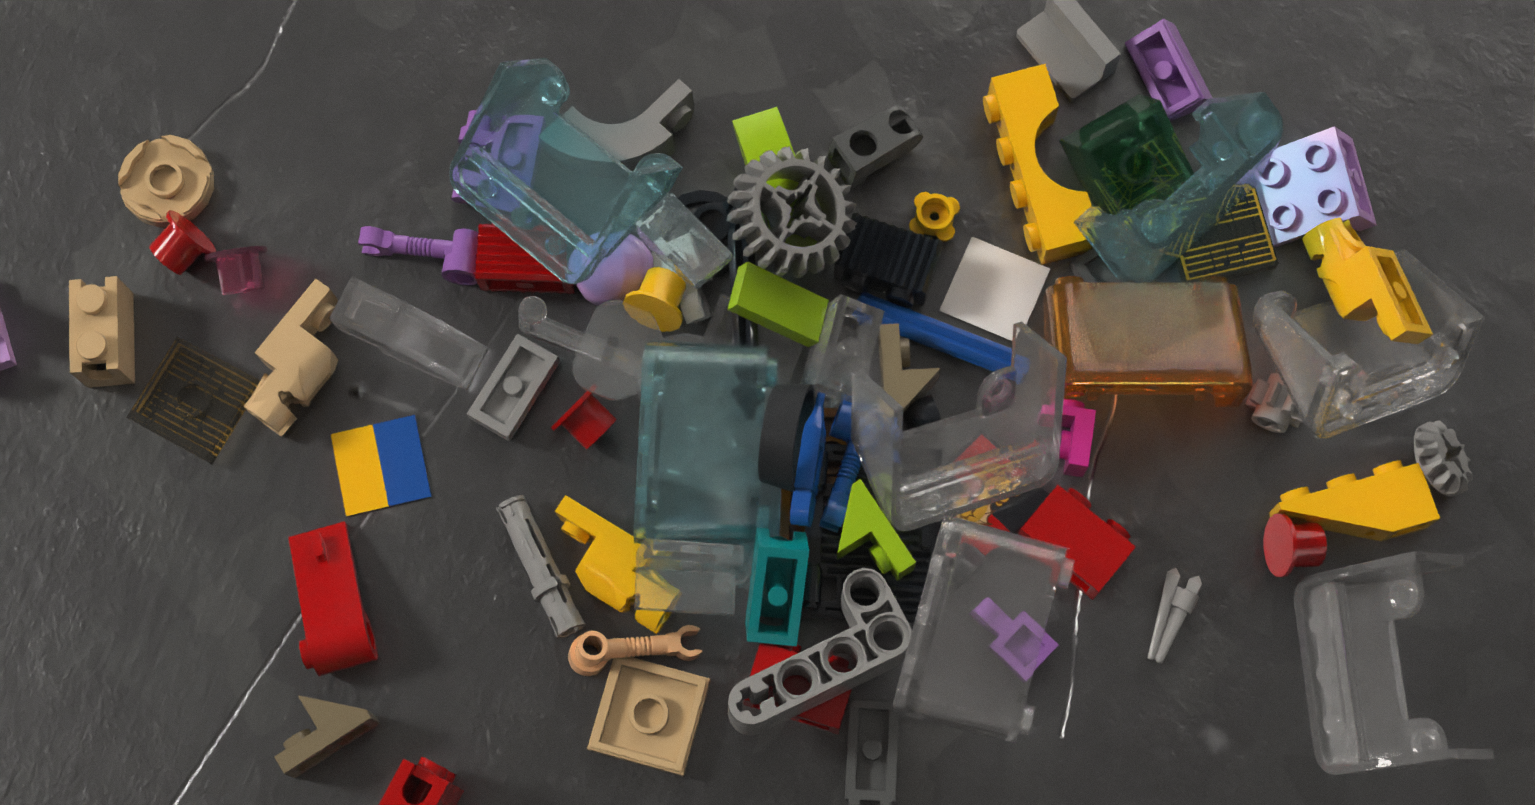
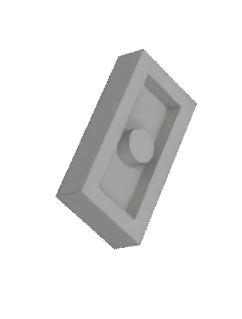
M517 333L470 407L467 416L469 419L510 442L560 363L559 357Z

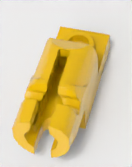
M1341 217L1325 221L1304 235L1302 240L1310 259L1313 261L1322 259L1321 267L1317 268L1318 276L1323 280L1338 314L1343 319L1367 321L1377 316V323L1382 332L1391 341L1419 344L1433 335L1393 250L1366 246L1353 229L1350 220L1342 222Z
M565 495L555 510L559 519L564 522L561 530L584 545L589 538L594 540L575 571L585 590L621 613L628 612L631 605L639 602V607L635 613V620L654 633H659L673 613L681 597L680 591L670 586L650 566L647 570L643 569L652 555L647 544Z

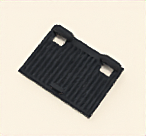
M825 444L818 493L815 497L814 518L811 527L805 526L809 558L801 618L846 620L840 607L843 583L854 570L868 568L877 571L886 580L909 624L935 625L941 450L880 446L875 448L868 446L863 461H861L862 464L856 481L862 480L916 561L914 570L897 581L891 571L883 574L868 552V549L873 546L871 540L837 560L843 524L842 527H839L837 533L819 526L822 513L834 485L827 484L828 462L841 463L847 445ZM900 513H905V514H912V515H899V514H900ZM822 578H837L836 601L821 600ZM859 588L851 592V598L859 605L869 606L877 601L876 595L867 588Z

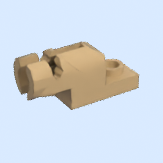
M318 279L311 283L255 351L259 359L272 372L270 375L264 373L251 398L243 407L281 437L297 420L296 416L291 412L289 404L300 403L303 407H308L314 396L334 373L338 363V358L332 350L314 337L317 331H324L333 322L337 314L336 308L340 304L332 290Z

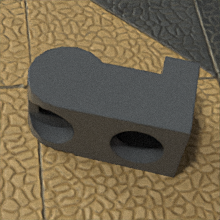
M896 105L880 114L879 112L833 137L827 158L834 168L841 169L840 177L845 184L851 185V191L864 183L868 175L913 150L921 142L923 134L903 106Z

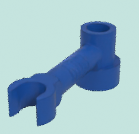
M842 399L829 436L847 442V447L841 462L842 465H840L837 478L819 522L820 527L836 533L844 522L851 487L856 482L857 474L862 464L861 461H863L867 447L869 445L878 448L887 425L886 420L862 412L860 405Z

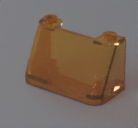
M1065 276L1057 278L1055 285L1049 286L1045 290L1043 302L1046 405L1047 403L1056 404L1058 399L1081 397L1086 395V392L1088 401H1097L1100 394L1194 395V401H1204L1209 393L1214 396L1215 407H1239L1252 390V368L1238 287L1234 284H1229L1226 277H1204L1199 282H1084V279L1081 277Z

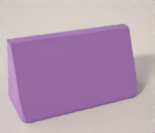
M1162 19L1125 42L1165 123L1195 112L1214 102L1174 23Z

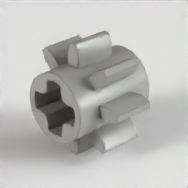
M1272 373L1267 382L1257 379L1256 384H1253L1245 405L1255 409L1251 417L1255 424L1271 432L1285 433L1289 425L1298 428L1299 424L1303 422L1311 401L1301 398L1304 386L1300 382L1283 374Z

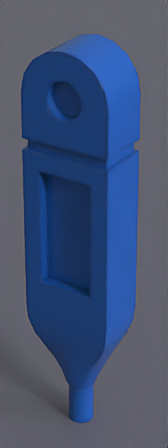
M817 392L815 407L803 428L794 483L795 491H793L790 509L791 525L811 527L814 518L815 497L818 493L826 443L823 408L825 393Z

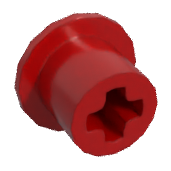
M169 210L166 213V219L170 224L149 246L152 254L164 266L178 275H182L202 253L213 256L216 253V248L210 239L191 221L173 210Z
M596 384L592 385L550 427L554 431L562 425L586 450L617 420L592 395L598 388Z
M1273 514L1267 522L1263 538L1266 564L1275 577H1287L1294 567H1319L1324 562L1327 551V540L1322 526L1318 523H1292L1286 514Z

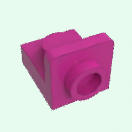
M1058 399L1056 404L1047 403L1043 412L1042 423L1070 428V431H1061L1057 459L1065 460L1064 475L1083 478L1089 467L1096 410L1086 409L1083 402L1073 399Z

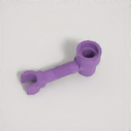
M361 227L358 245L363 246L362 254L368 256H391L395 253L444 259L441 276L445 280L458 285L477 284L475 270L478 232L474 230L457 229L454 231L453 241L395 235L391 231L382 230L377 227Z

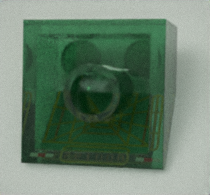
M1138 94L1059 140L1078 181L1111 225L1117 230L1198 184L1165 109L1158 99Z

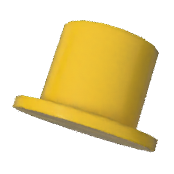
M661 267L650 268L647 270L639 290L626 294L623 301L624 310L633 320L647 328L662 332L675 331L680 328L683 321V315L678 306L686 290V282L681 276L671 270Z

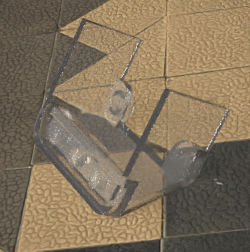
M1022 321L1013 324L1011 366L996 370L983 380L977 394V409L903 432V407L861 369L853 371L851 439L878 505L888 521L900 531H910L1045 485L1054 476L1059 465L1067 357Z
M1412 551L1308 575L1297 585L1294 593V608L1314 754L1317 763L1325 772L1332 775H1353L1430 769L1495 759L1493 749L1448 748L1445 732L1436 721L1429 718L1409 719L1395 621L1411 618L1421 609L1424 601L1422 575L1465 566L1463 556Z

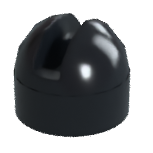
M931 394L917 399L909 407L906 413V423L914 433L930 436L944 431L939 411Z

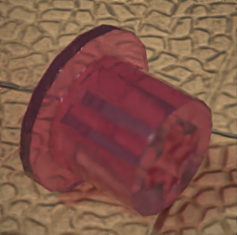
M267 246L240 247L205 255V261L216 262L221 295L245 293L264 288L259 255L268 251Z

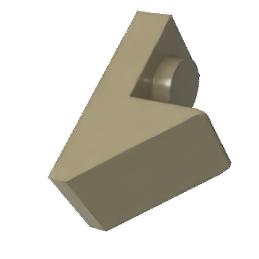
M899 323L879 325L878 345L883 417L887 421L885 430H893L906 417L909 407L917 399L924 397L936 384L941 371L940 368L902 370V367H910L909 338L900 339Z
M298 695L317 729L311 732L308 728L292 735L283 743L285 750L274 756L284 774L296 778L376 727L380 722L376 715L366 709Z

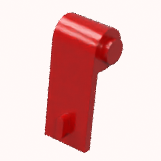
M343 521L288 537L306 639L299 641V650L305 668L307 670L314 668L317 675L322 676L377 660L376 640L368 616L363 609L346 522Z

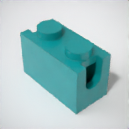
M757 527L745 618L747 642L797 646L809 558L806 532L794 531L793 540L791 541L781 536L770 537L768 528ZM760 616L782 618V625L770 626L760 622Z

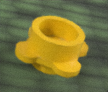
M919 193L914 199V205L917 209L915 218L909 222V230L916 234L936 236L942 242L951 240L955 235V228L952 224L954 216L960 211L959 202L953 197H946L942 194ZM936 213L939 219L934 221L930 218V215Z

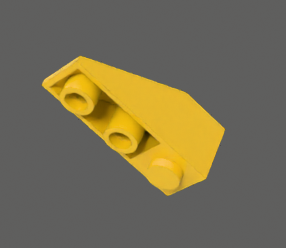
M1401 460L1392 461L1374 468V476L1357 480L1354 473L1334 478L1326 482L1328 489L1310 493L1308 487L1288 491L1280 495L1281 502L1269 512L1270 517L1273 514H1286L1292 523H1318L1322 526L1323 530L1376 541H1384L1426 529L1440 519L1420 464L1416 463L1403 467Z

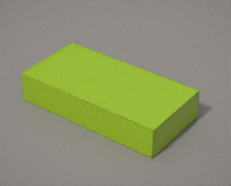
M746 262L738 267L727 310L809 348L819 343L829 300L757 265Z

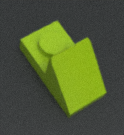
M859 479L851 487L837 552V560L871 540L873 546L868 549V552L883 574L891 571L898 581L914 570L916 561L862 480Z

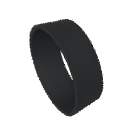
M776 384L773 387L767 402L760 436L758 455L760 482L791 492L795 491L794 483L803 428L815 407V391L812 384Z

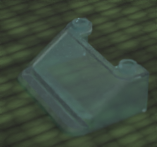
M547 58L501 62L451 162L449 169L451 185L459 196L561 281L567 284L584 282L594 274L671 190L683 167L666 154L654 153L644 156L636 168L631 171L559 113L562 104L569 97L570 88L564 74L556 65Z

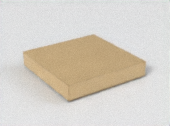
M633 657L613 658L588 743V751L684 777L711 679Z

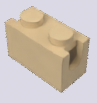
M117 276L105 277V286L102 287L93 284L86 285L81 279L69 280L70 374L87 388L135 384L134 293ZM106 363V370H97V364Z

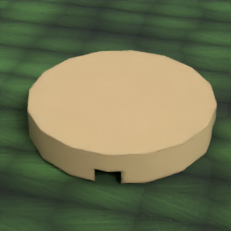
M174 135L160 136L162 139H155L151 142L146 140L138 144L125 157L118 174V186L121 188L122 199L128 210L143 223L159 228H165L170 224L166 219V213L169 210L181 214L189 221L195 219L208 205L214 190V171L206 155L190 140Z

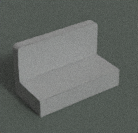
M1047 0L1044 11L1021 26L1016 33L1017 39L1039 65L1046 64L1051 80L1071 102L1077 100L1115 73L1121 55L1076 0Z

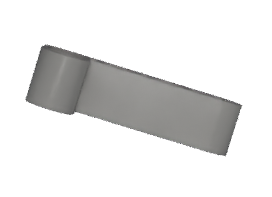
M861 568L854 570L845 579L840 607L850 627L849 629L740 681L732 688L728 699V717L730 724L736 731L744 735L760 734L897 667L904 661L911 643L912 631L890 587L880 573L873 569ZM867 588L876 595L877 601L869 606L859 605L851 598V592L855 589ZM884 631L891 632L898 637L901 645L891 651L883 650L875 643L874 636ZM844 653L852 657L856 667L850 672L841 673L834 670L829 665L828 660L834 654ZM800 675L808 680L811 688L805 694L792 695L783 687V682L789 676ZM769 686H772L774 696L768 699ZM749 698L753 705L761 703L759 715L752 716L749 710L742 711V701Z

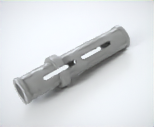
M517 495L500 503L496 510L534 587L531 590L533 598L536 602H541L551 622L556 638L562 639L571 636L586 626L568 590L571 584L566 574H561L556 566L542 533L530 512L525 496Z

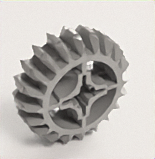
M790 146L781 148L777 155L772 150L764 152L760 156V162L751 160L744 167L746 174H739L735 178L733 185L738 191H733L728 196L727 201L737 208L727 215V221L740 224L741 227L732 234V240L740 241L745 238L749 244L744 248L743 256L749 257L756 252L760 255L758 260L759 267L765 269L773 262L775 275L783 276L790 268L794 278L804 276L807 273V269L813 274L819 273L824 269L825 263L831 265L837 261L840 255L838 250L842 251L847 248L851 241L845 233L853 231L857 224L846 216L855 211L857 204L845 201L843 197L850 192L851 185L843 184L839 186L835 180L839 177L841 169L835 168L827 172L824 169L826 156H819L811 162L808 148L801 149L794 156ZM773 179H789L799 184L795 189L787 190L781 186L774 188L766 182ZM814 196L817 199L822 212L817 208ZM797 199L795 205L793 206L794 211L792 214V217L795 220L787 225L791 218L790 213L792 209L789 205ZM761 212L767 216L770 229L767 228ZM792 234L799 235L804 239L810 236L817 241L815 245L808 247L793 246L784 242Z

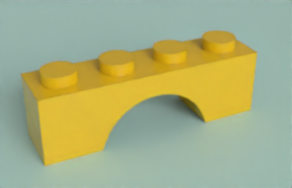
M1046 64L991 77L988 95L983 96L984 110L990 124L996 122L1001 138L996 139L997 151L1002 165H1010L1014 181H1010V191L1015 207L1017 209H1024L1028 224H1025L1023 229L1029 251H1037L1041 265L1082 255L1097 246L1102 236L1088 192L1071 190L1055 183L1044 173L1035 153L1036 140L1047 128L1054 124L1059 108Z

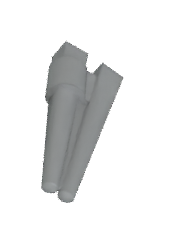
M1177 568L1167 571L1147 657L1149 660H1156L1160 664L1163 663L1187 615L1192 614L1200 598L1198 594L1203 587L1199 576L1189 578L1185 589L1179 587L1181 575Z

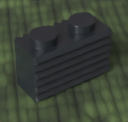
M853 213L851 219L857 224L853 231L846 233L851 241L847 248L842 251L839 250V259L834 264V277L840 278L841 285L855 292L864 293L867 292L868 288L886 293L885 298L889 302L902 307L910 308L913 306V303L924 306L942 255L944 242L934 240L932 237H925L922 234H916L913 231H907L904 228H898L895 225H889L886 222H879L877 219H870L867 216Z

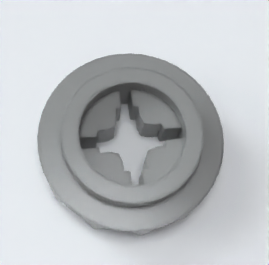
M1440 420L1435 422L1429 421L1420 425L1414 435L1415 459L1420 464L1426 480L1440 493L1449 497H1454L1468 491V483L1473 480V476L1468 467L1471 459L1464 452L1465 444H1460L1457 440L1456 432L1453 429H1447L1446 425Z

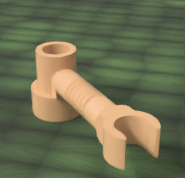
M686 625L677 632H670L665 635L641 636L640 638L627 637L626 639H606L598 631H588L573 641L569 649L568 661L571 668L582 676L596 675L604 669L607 661L613 658H625L626 656L667 655L677 656L684 661H692L697 659L703 651L685 649L681 644V638L697 635L700 628L694 625ZM583 646H594L598 650V654L590 655L586 653Z

